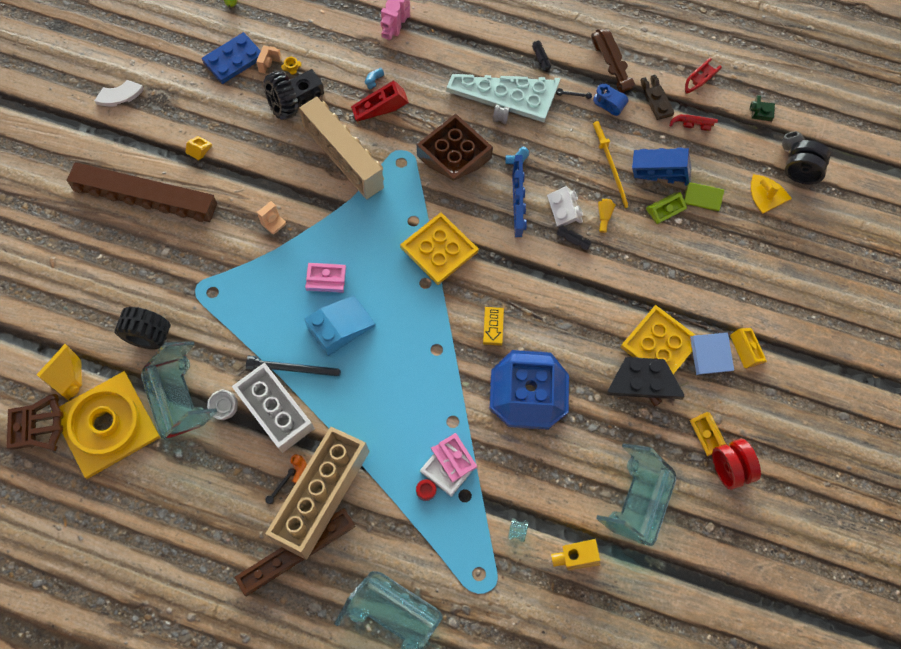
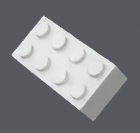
M265 362L232 386L282 453L315 429L311 421Z

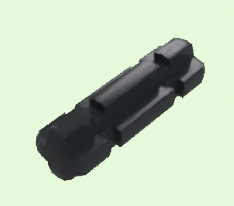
M534 41L532 48L539 63L542 64V69L544 71L550 70L552 64L550 60H547L549 58L542 47L541 41Z
M563 225L559 227L557 235L566 237V240L577 246L581 245V248L588 250L591 246V240L584 239L582 235L571 229L567 230L568 228Z

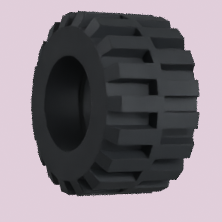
M126 307L121 312L114 333L131 345L155 350L163 348L171 324L163 316L153 311L139 307Z

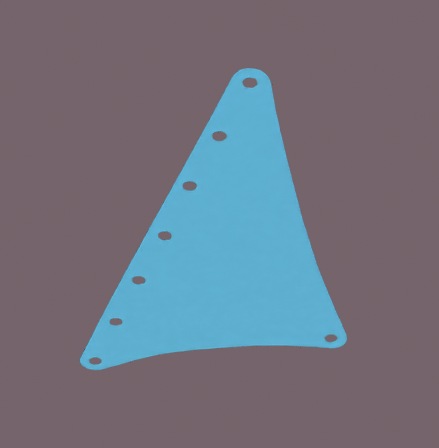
M395 150L381 164L383 167L384 189L367 200L358 191L337 210L275 250L241 266L203 279L197 284L195 294L198 301L262 361L338 368L341 370L339 376L281 370L273 371L328 428L333 427L366 442L369 454L362 464L364 469L433 547L461 584L471 592L484 594L496 586L498 574L477 468L471 472L452 497L437 485L436 495L429 501L419 499L416 494L417 484L421 480L428 479L420 473V470L433 455L431 447L438 445L454 433L458 435L475 463L476 461L442 282L437 285L400 248V244L428 223L429 218L416 158L408 151ZM404 158L407 161V165L399 168L396 166V160ZM411 216L418 217L419 224L417 226H410L407 222L408 218ZM308 263L346 265L344 293L306 291ZM422 278L430 279L432 282L430 288L423 289L419 285ZM211 287H216L219 290V294L215 298H209L206 294L207 290ZM355 296L376 325L327 356L308 330L304 318L322 307ZM432 345H441L443 348L442 354L439 356L433 355L431 353ZM448 417H458L459 425L456 428H450L446 423ZM463 489L469 490L472 494L471 500L467 503L460 501L458 498L459 492ZM477 567L483 568L486 572V577L482 581H476L472 576V571Z

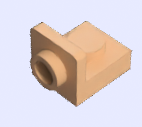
M263 45L256 62L258 71L265 74L267 68L271 67L272 61L281 62V54L279 49Z
M272 201L257 212L261 225L273 235L286 225V221L279 216L277 207Z

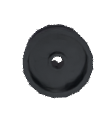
M811 140L794 143L790 148L789 158L785 165V174L791 180L801 184L810 185L821 182L826 176L827 166L831 158L830 150L822 143Z

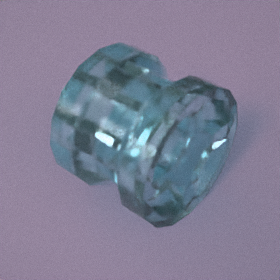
M512 518L508 539L516 538L520 542H524L528 522H518L517 519Z

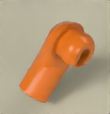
M294 454L290 459L291 464H293L296 470L292 482L295 484L307 466L304 457L298 454Z

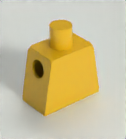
M596 539L562 546L563 552L551 554L553 567L566 565L567 570L600 566ZM575 553L579 556L576 560L570 559L571 554Z

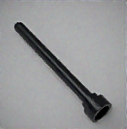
M248 355L246 360V371H253L265 362L271 370L339 376L341 374V370L338 368L260 361V358H257V356Z

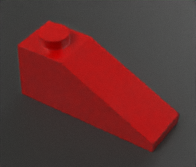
M393 80L355 103L351 108L355 120L358 122L394 112L408 104L409 101L404 88Z

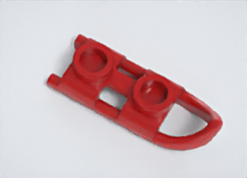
M709 58L687 78L685 93H691L703 86L722 69V66L719 65L714 69L709 65V62L712 60ZM690 79L695 85L691 89L688 88Z
M680 114L670 121L669 126L672 127L674 123L683 121V127L694 128V125H698L701 127V130L711 131V127L718 122V119Z

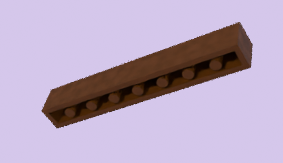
M77 162L74 163L66 180L71 189L77 193H89L94 197L101 196L111 201L118 200L131 206L135 204L148 210L156 209L165 214H176L181 218H193L198 222H211L217 206L216 199L212 194Z

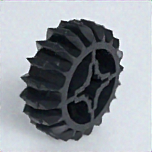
M275 71L266 75L263 87L270 110L280 120H287L296 116V113H298V99L288 76L281 71Z

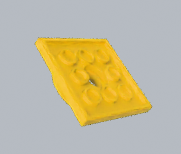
M125 371L60 406L61 412H64V417L61 419V425L63 426L62 434L86 479L161 438ZM105 413L111 414L113 418L111 426L103 431L96 430L94 422L97 417L103 416Z

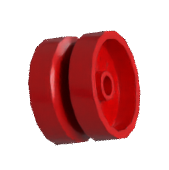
M740 438L729 443V446L723 444L713 449L712 459L715 470L727 489L734 490L742 487L744 483L751 484L760 480L761 467L758 457L752 446L745 439Z

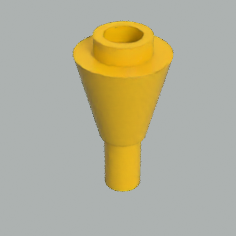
M602 199V201L598 202L601 221L599 232L601 233L607 232L608 222L616 206L611 199Z

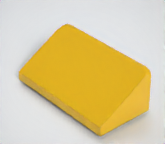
M741 328L730 335L744 368L754 367L767 362L752 328Z
M705 412L689 420L707 456L712 455L715 447L726 444L710 412Z

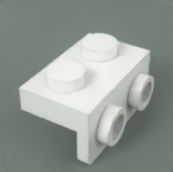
M565 186L547 195L557 227L561 225L566 226L575 221L579 224L583 222L581 217L583 212L580 206L577 205L576 200H578V197L574 190Z

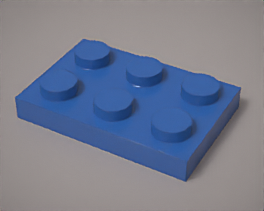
M243 32L202 57V61L215 77L224 84L256 64L261 50Z

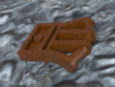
M57 394L48 395L33 405L8 409L6 449L15 450L37 446L57 451L58 446L56 444L61 432H63L61 419L64 417V412H61L58 404L59 398ZM50 405L52 412L36 414L39 410ZM53 419L52 426L36 428V422ZM52 433L48 443L36 441L37 435Z

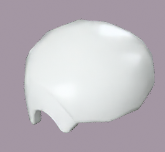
M219 390L208 399L207 408L212 417L218 420H226L233 417L237 412L238 401L230 391Z

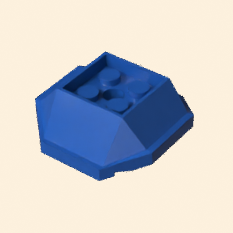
M512 350L491 370L489 409L508 427L549 430L569 412V374L551 352ZM532 385L535 391H528L526 386Z

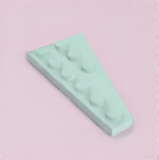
M452 74L446 87V92L493 107L496 104L503 108L507 106L510 107L509 112L545 122L561 78L545 80V77H539V79H529L528 77L520 76L491 78V75L474 77V75Z

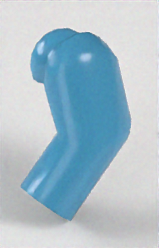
M379 68L367 75L365 85L367 84L368 89L376 87L375 80L384 76L383 69Z
M521 147L515 155H522L524 162L529 156V150L526 147ZM506 155L505 164H514L515 155Z

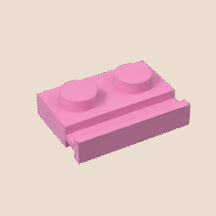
M308 263L306 291L344 293L346 265Z
M456 433L441 441L438 445L431 447L433 454H435L452 483L477 468L476 463ZM449 443L458 451L454 452L448 446H445V444ZM462 453L467 457L470 464L461 458Z

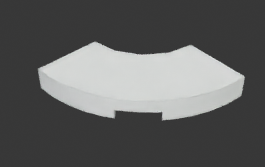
M126 80L116 88L103 87L94 101L100 106L114 107L117 104L134 100L142 93L144 88L143 85Z

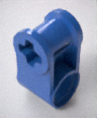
M607 84L599 85L596 90L597 94L593 98L595 105L605 109L614 116L620 115L629 101L624 93L613 89Z

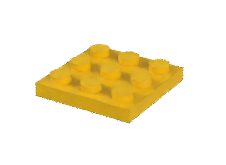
M442 212L400 244V248L437 285L479 251V248Z
M655 305L620 348L635 358L665 359L674 375L692 353L690 337L695 336V334Z

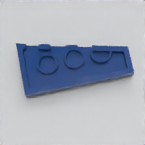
M515 155L512 172L515 237H522L523 230L527 228V221L523 219V214H526V203H523V198H525L522 155Z

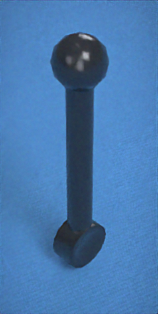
M558 88L556 91L558 96L565 94L586 97L587 99L592 98L590 92L586 94L563 91L561 88Z
M294 468L288 470L287 476L272 495L266 497L265 501L267 504L274 503V497L289 478L295 475L296 470Z

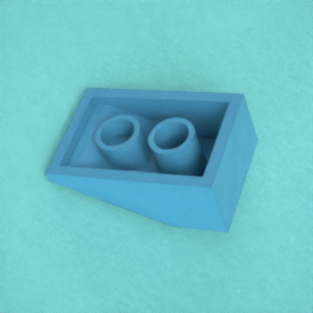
M355 296L322 307L304 318L308 330L327 356L376 325Z

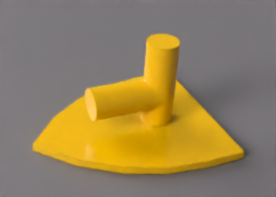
M753 174L751 195L762 214L792 199L787 191L772 179Z

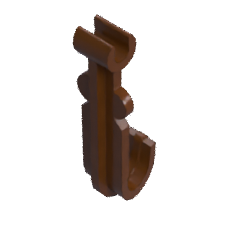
M606 28L597 29L596 32L591 34L593 45L596 51H601L606 64L610 65L608 72L616 76L618 91L622 93L633 89V86H635L632 77L628 78L625 70L628 64L625 61H621L622 55L612 33Z

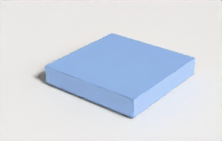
M728 333L690 337L696 375L734 371Z

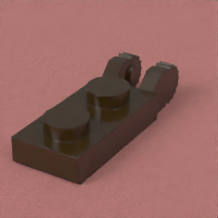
M651 75L650 79L653 86L651 88L647 78H641L644 95L656 119L660 120L673 116L675 112L657 76Z

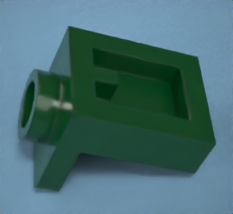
M757 95L750 104L751 119L772 122L775 114V103L761 102V95Z

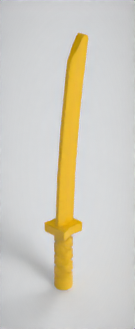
M595 121L593 127L599 138V149H604L624 207L628 208L622 184L608 149L610 140L606 139L599 121Z

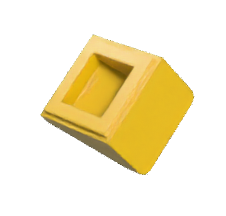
M197 136L186 143L185 152L193 158L201 160L212 147V143Z

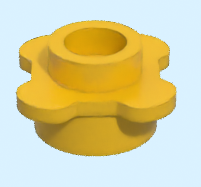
M287 57L281 68L283 71H288L291 75H294L302 64L295 57Z

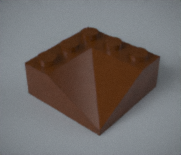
M456 113L416 144L417 157L429 168L453 181L480 169L492 159L493 147Z

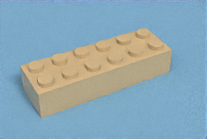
M315 97L299 107L304 129L366 200L384 189L382 165L378 161H374L369 150L361 146L359 139L350 134L348 127L340 123L338 116L330 112L328 105L324 101L321 102L318 97Z
M333 427L329 428L265 533L271 542L306 560L308 559L369 454L366 442Z

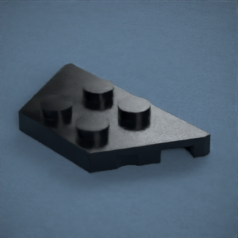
M625 357L607 391V395L680 400L684 398V393L665 359Z

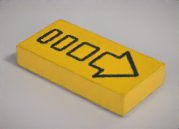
M485 307L483 345L502 346L504 308Z

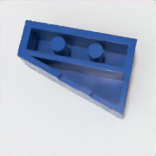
M689 148L634 150L632 164L634 178L657 181V178L666 179L668 183L673 184L674 181L685 182V186H687L691 180Z

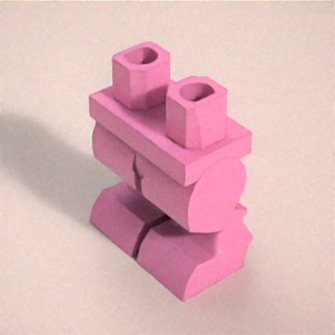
M387 0L386 8L381 10L382 20L380 24L383 29L381 33L383 38L391 40L393 35H399L402 27L401 23H405L406 19L410 17V0Z

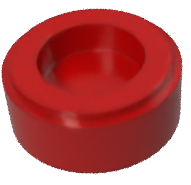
M428 479L421 480L416 486L418 498L423 501L433 499L436 495V485L434 482Z

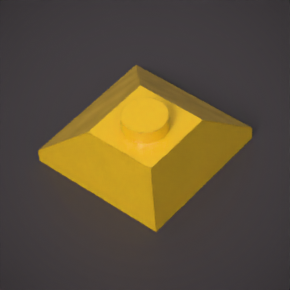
M64 344L37 373V376L69 401L71 397H74L79 392V388L82 386L81 359Z

